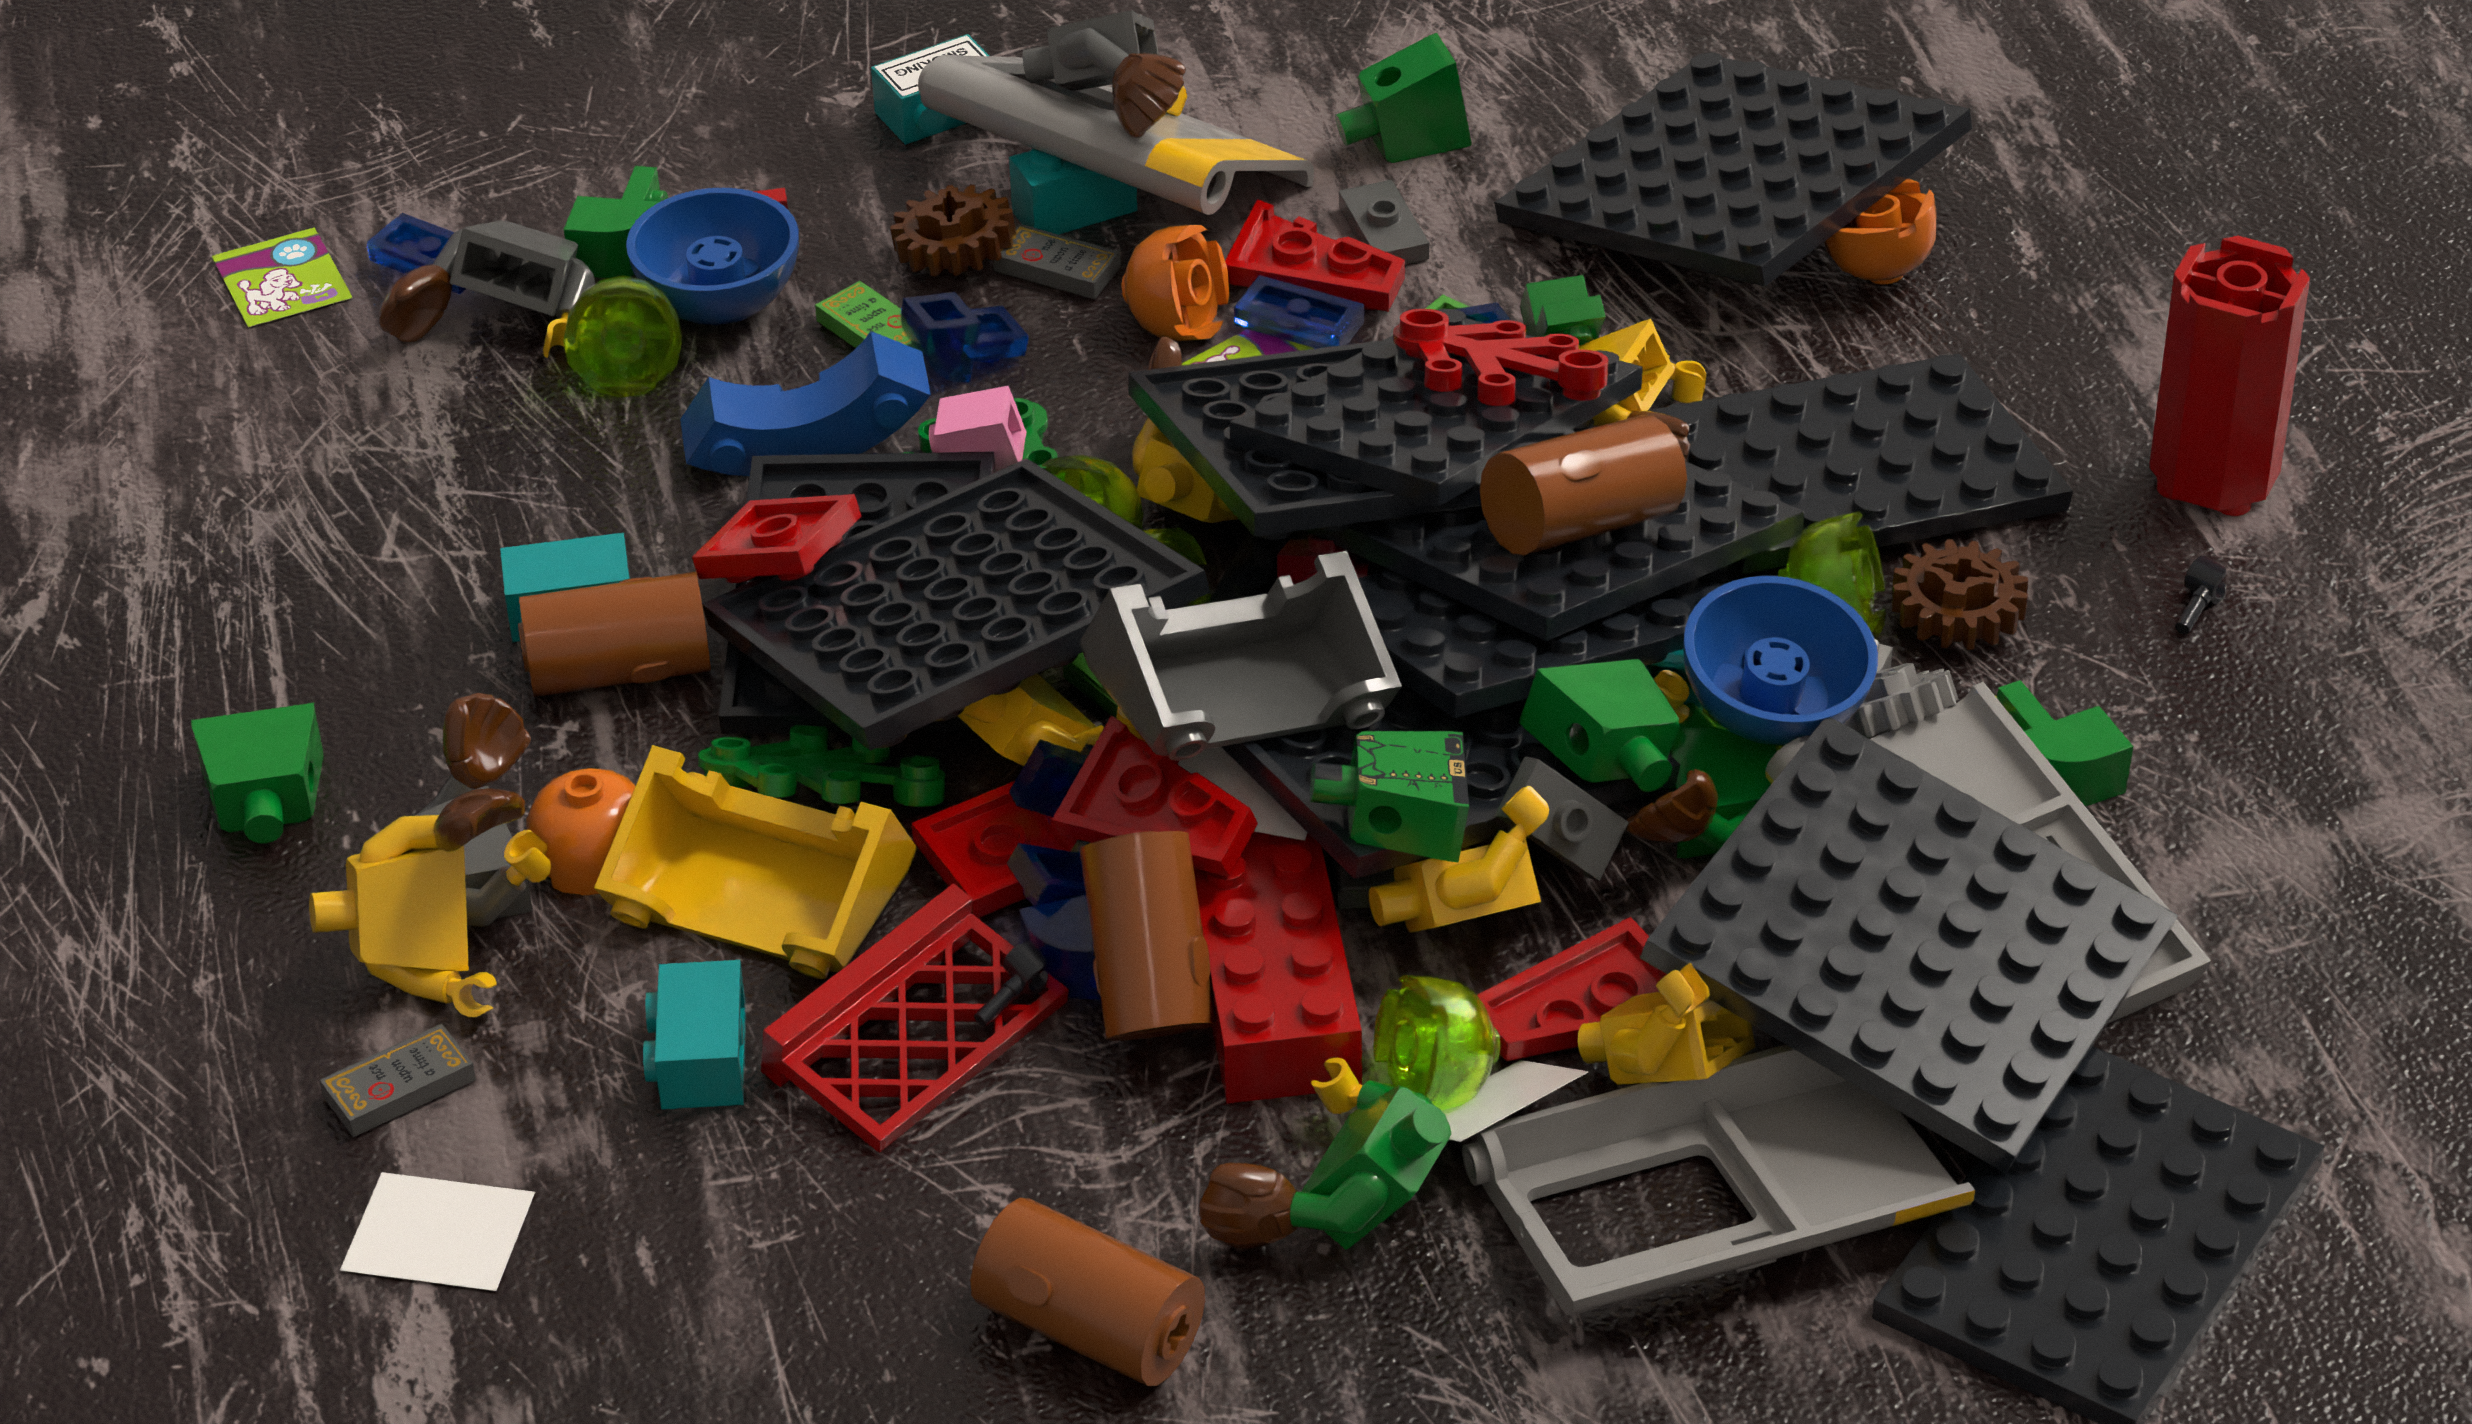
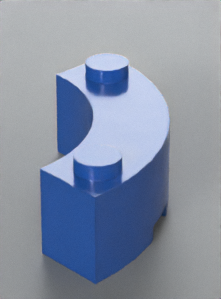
M871 331L852 353L830 368L820 372L819 381L800 388L784 391L779 384L741 385L708 377L680 419L686 464L728 475L750 476L752 456L861 454L900 429L919 411L931 396L923 352Z

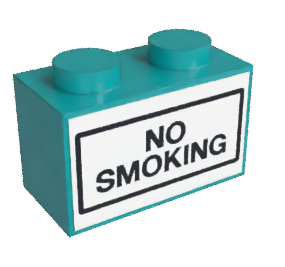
M969 34L871 67L874 112L905 145L966 124V122L924 107L918 90V79L922 69L938 56H989Z

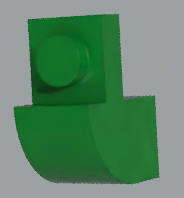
M635 166L622 199L577 196L563 229L564 237L578 244L576 259L583 261L592 271L594 277L620 278L634 275L626 248L628 233L635 221L645 211L657 203L668 199L667 192L659 188L657 167Z
M1583 275L1528 283L1525 286L1520 303L1523 324L1526 326V335L1543 337L1550 334H1568L1578 338L1579 345L1599 338L1606 317L1601 295L1588 297Z
M2021 680L1998 687L1997 699L2084 806L2126 793L2134 746L2100 706L2054 720Z

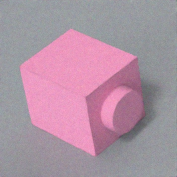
M1009 386L940 398L936 424L929 426V442L932 453L994 452L995 472L1013 465L1023 458L1026 429Z

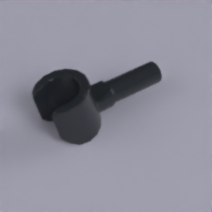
M2206 556L2198 557L2191 564L2185 575L2184 586L2194 593L2175 625L2176 630L2181 634H2188L2209 602L2217 604L2226 595V585L2222 581L2226 576V568Z
M1023 942L1006 955L1003 961V968L1011 978L974 1014L975 1020L981 1026L986 1027L1022 993L1027 996H1033L1041 993L1046 988L1048 982V972L1045 969L1047 959L1032 942Z

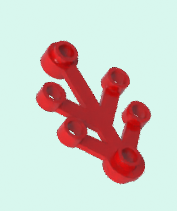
M1412 309L1400 315V324L1393 330V342L1405 349V353L1408 356L1423 359L1425 362L1424 385L1430 390L1450 392L1461 388L1462 363L1450 358L1447 352L1466 357L1478 377L1477 399L1486 405L1505 406L1515 401L1516 378L1506 373L1502 367L1558 381V384L1563 387L1564 396L1573 400L1588 401L1597 399L1600 396L1601 389L1607 385L1608 357L1593 350L1579 349V339L1568 334H1550L1545 337L1526 338V326L1518 321L1500 320L1488 324L1449 326L1448 315L1441 311Z

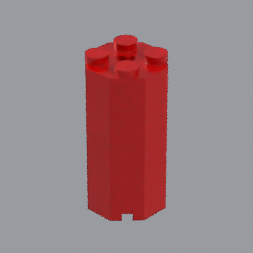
M2237 235L2222 239L2221 248L2210 252H2205L2206 243L2190 246L2174 273L2149 468L2157 477L2156 489L2160 495L2168 499L2181 500L2217 510L2229 516L2244 515L2250 511L2252 503L2266 500L2281 472L2310 277L2303 269L2300 270L2299 274L2292 268L2294 258L2286 248Z

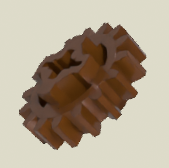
M972 184L966 187L963 192H959L958 187L954 188L953 185H948L945 189L938 190L939 195L930 190L924 192L925 200L922 202L908 200L905 202L907 212H895V224L890 226L894 250L897 251L899 262H910L911 271L913 272L929 267L931 276L939 275L943 269H948L949 273L957 276L961 272L969 270V265L976 270L983 269L982 260L986 258L996 261L1002 258L1000 249L1012 248L1014 245L1012 236L1016 235L1013 210L1009 207L1008 199L1006 197L996 198V192L992 188L979 194L977 193L976 185Z
M1948 539L1945 542L1944 550L1939 551L1929 544H1924L1921 549V558L1916 555L1906 554L1903 557V567L1895 568L1891 609L1892 612L1900 613V625L1902 628L1918 626L1917 639L1921 641L1935 635L1940 638V646L1942 648H1948L1952 642H1961L1962 640L1967 650H1974L1976 639L1983 638L1987 643L1996 645L1999 642L2000 631L2010 635H2014L2017 632L2018 620H2025L2029 580L2026 576H2019L2020 564L2017 561L2001 563L2002 550L1998 548L1985 554L1980 552L1979 542L1971 541L1967 547L1959 546L1957 548L1956 543L1952 539Z

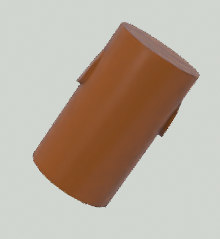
M1639 415L1500 452L1488 459L1482 471L1480 483L1482 511L1489 530L1501 546L1512 554L1527 555L1663 517L1677 510L1685 496L1687 482L1685 458L1677 438L1665 423L1654 416Z
M696 572L655 578H631L619 583L519 597L522 623H518L525 672H530L534 697L633 682L638 684L664 680L668 677L711 671L706 626Z
M1182 831L1138 832L1119 835L1080 847L1095 955L1093 969L1097 990L1101 998L1106 1040L1126 1041L1155 1038L1214 1026L1216 1021L1209 980V950L1202 931L1189 834Z
M1030 1198L1016 1199L1008 1204L993 1220L977 1251L970 1279L971 1296L977 1304L1147 1386L1159 1385L1168 1379L1182 1363L1195 1339L1205 1306V1286L1200 1278Z

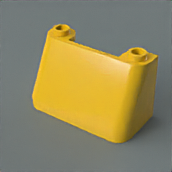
M652 745L594 887L601 897L612 905L610 914L617 920L634 927L647 928L651 921L790 961L789 965L793 969L818 979H826L829 971L839 972L846 967L907 875L917 850L916 845L892 810L860 802L856 815L852 809L839 806L837 813L833 814L730 786L721 773L710 770L707 776L696 772L687 773L681 769L685 761L682 753Z

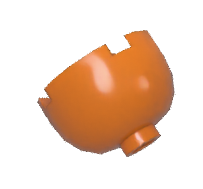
M1906 179L1824 241L1827 252L1842 271L1881 285L1899 281L1904 275L1922 264L1933 248L1936 240L1937 219L1934 194L1930 189L1927 195L1921 193L1919 182Z
M1202 225L1175 226L1153 232L1135 247L1127 264L1126 273L1121 284L1123 298L1141 327L1159 338L1168 337L1173 341L1211 339L1223 324L1224 320L1212 321L1217 315L1218 305L1228 304V270L1222 249L1217 240L1206 241L1201 232L1207 229Z
M587 768L570 771L554 778L538 792L526 818V830H531L547 844V851L544 855L549 858L551 864L548 877L551 878L552 888L570 894L588 896L599 894L594 889L636 786L629 778L612 770Z

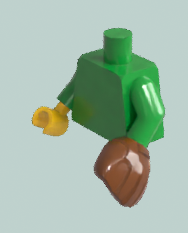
M1662 670L1654 678V681L1679 717V729L1669 753L1681 764L1676 786L1667 788L1668 794L1658 798L1656 803H1651L1641 808L1639 813L1628 818L1627 821L1629 823L1626 829L1639 838L1675 843L1677 858L1716 854L1771 786V783L1766 778L1765 770L1769 761L1775 755L1776 748L1775 745L1756 743L1730 732L1711 719L1694 703L1683 704L1690 694L1686 682L1675 672Z
M1328 1059L1325 1061L1324 1066L1332 1080L1329 1082L1312 1080L1313 1088L1329 1112L1341 1114L1351 1110L1356 1105L1357 1110L1348 1116L1301 1192L1297 1191L1289 1180L1271 1168L1247 1163L1229 1162L1220 1164L1211 1172L1209 1183L1199 1202L1198 1214L1200 1216V1223L1210 1237L1221 1244L1230 1245L1235 1248L1249 1249L1270 1245L1287 1237L1300 1227L1323 1230L1347 1250L1407 1203L1418 1191L1452 1134L1446 1115L1429 1098L1400 1085L1392 1087L1372 1080L1361 1085L1344 1059Z

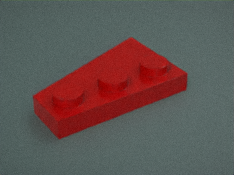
M1259 199L1254 204L1225 259L1229 284L1244 286L1257 291L1267 290L1301 296L1308 300H1324L1347 304L1365 310L1375 309L1389 312L1405 279L1404 259L1349 236L1336 240L1317 233V223L1300 216L1293 222L1274 215V205Z
M1112 715L1052 818L1060 835L1091 843L1138 832H1187L1189 834L1193 868L1227 877L1230 876L1258 825L1250 807L1199 773L1191 774L1173 762L1169 755L1155 754L1148 744L1133 735L1127 725Z
M1629 917L1468 999L1466 1017L1506 1061L1578 1047V1032L1583 1023L1600 1022L1602 1015L1634 996L1660 992L1656 984L1667 974L1640 959L1645 943L1650 936Z

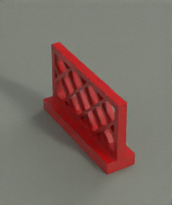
M953 883L763 1030L761 1072L779 1087L789 1080L880 1153L1063 1006L1068 1000L1069 989L1048 973L1047 986L1041 993H1038L1041 997L1031 1005L1009 1004L991 1021L993 1022L994 1034L986 1041H955L954 1021L977 1022L974 1014L984 1004L954 1003L953 984H992L993 997L1001 989V985L1011 978L1003 968V961L1006 955L1015 947L971 913L973 898ZM971 940L991 956V966H953L952 954ZM915 983H942L945 987V1003L906 1002V990ZM868 1020H898V1040H858V1028ZM906 1021H945L946 1041H907ZM821 1057L850 1058V1078H822L809 1066ZM859 1058L898 1059L899 1079H860ZM907 1059L947 1060V1072L937 1080L908 1079ZM859 1097H899V1110L880 1125L859 1108Z

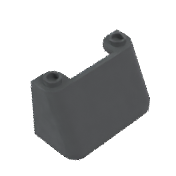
M1347 551L1318 555L1314 561L1317 573L1303 582L1293 584L1290 575L1277 578L1268 594L1166 610L1161 596L1146 599L1141 584L1110 588L1080 642L1088 668L1152 751L1157 755H1169V758L1174 761L1189 759L1205 749L1347 725L1350 729L1365 728L1383 718L1385 715L1384 709L1392 702L1402 687Z

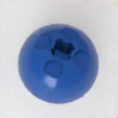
M707 188L675 195L649 208L631 227L627 237L626 248L629 262L637 281L657 305L672 315L689 322L704 325H722L741 321L758 313L780 294L787 284L797 260L799 230L797 222L790 211L778 201L766 195L736 188Z
M1756 576L1726 583L1714 589L1699 601L1689 615L1685 627L1683 641L1685 670L1690 686L1698 701L1721 726L1742 738L1756 743L1785 746L1796 738L1807 735L1811 736L1820 723L1827 718H1833L1844 724L1862 705L1877 673V645L1871 630L1863 618L1853 607L1837 595L1822 587L1798 579L1780 576Z

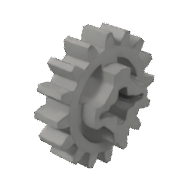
M1905 663L1894 668L1878 671L1862 705L1844 725L1871 739L1890 730L1899 729L1907 723L1922 721L1927 715L1943 712L1944 708L1955 705L1956 700H1959L1950 671L1938 669L1930 673L1927 670L1916 674L1913 663Z

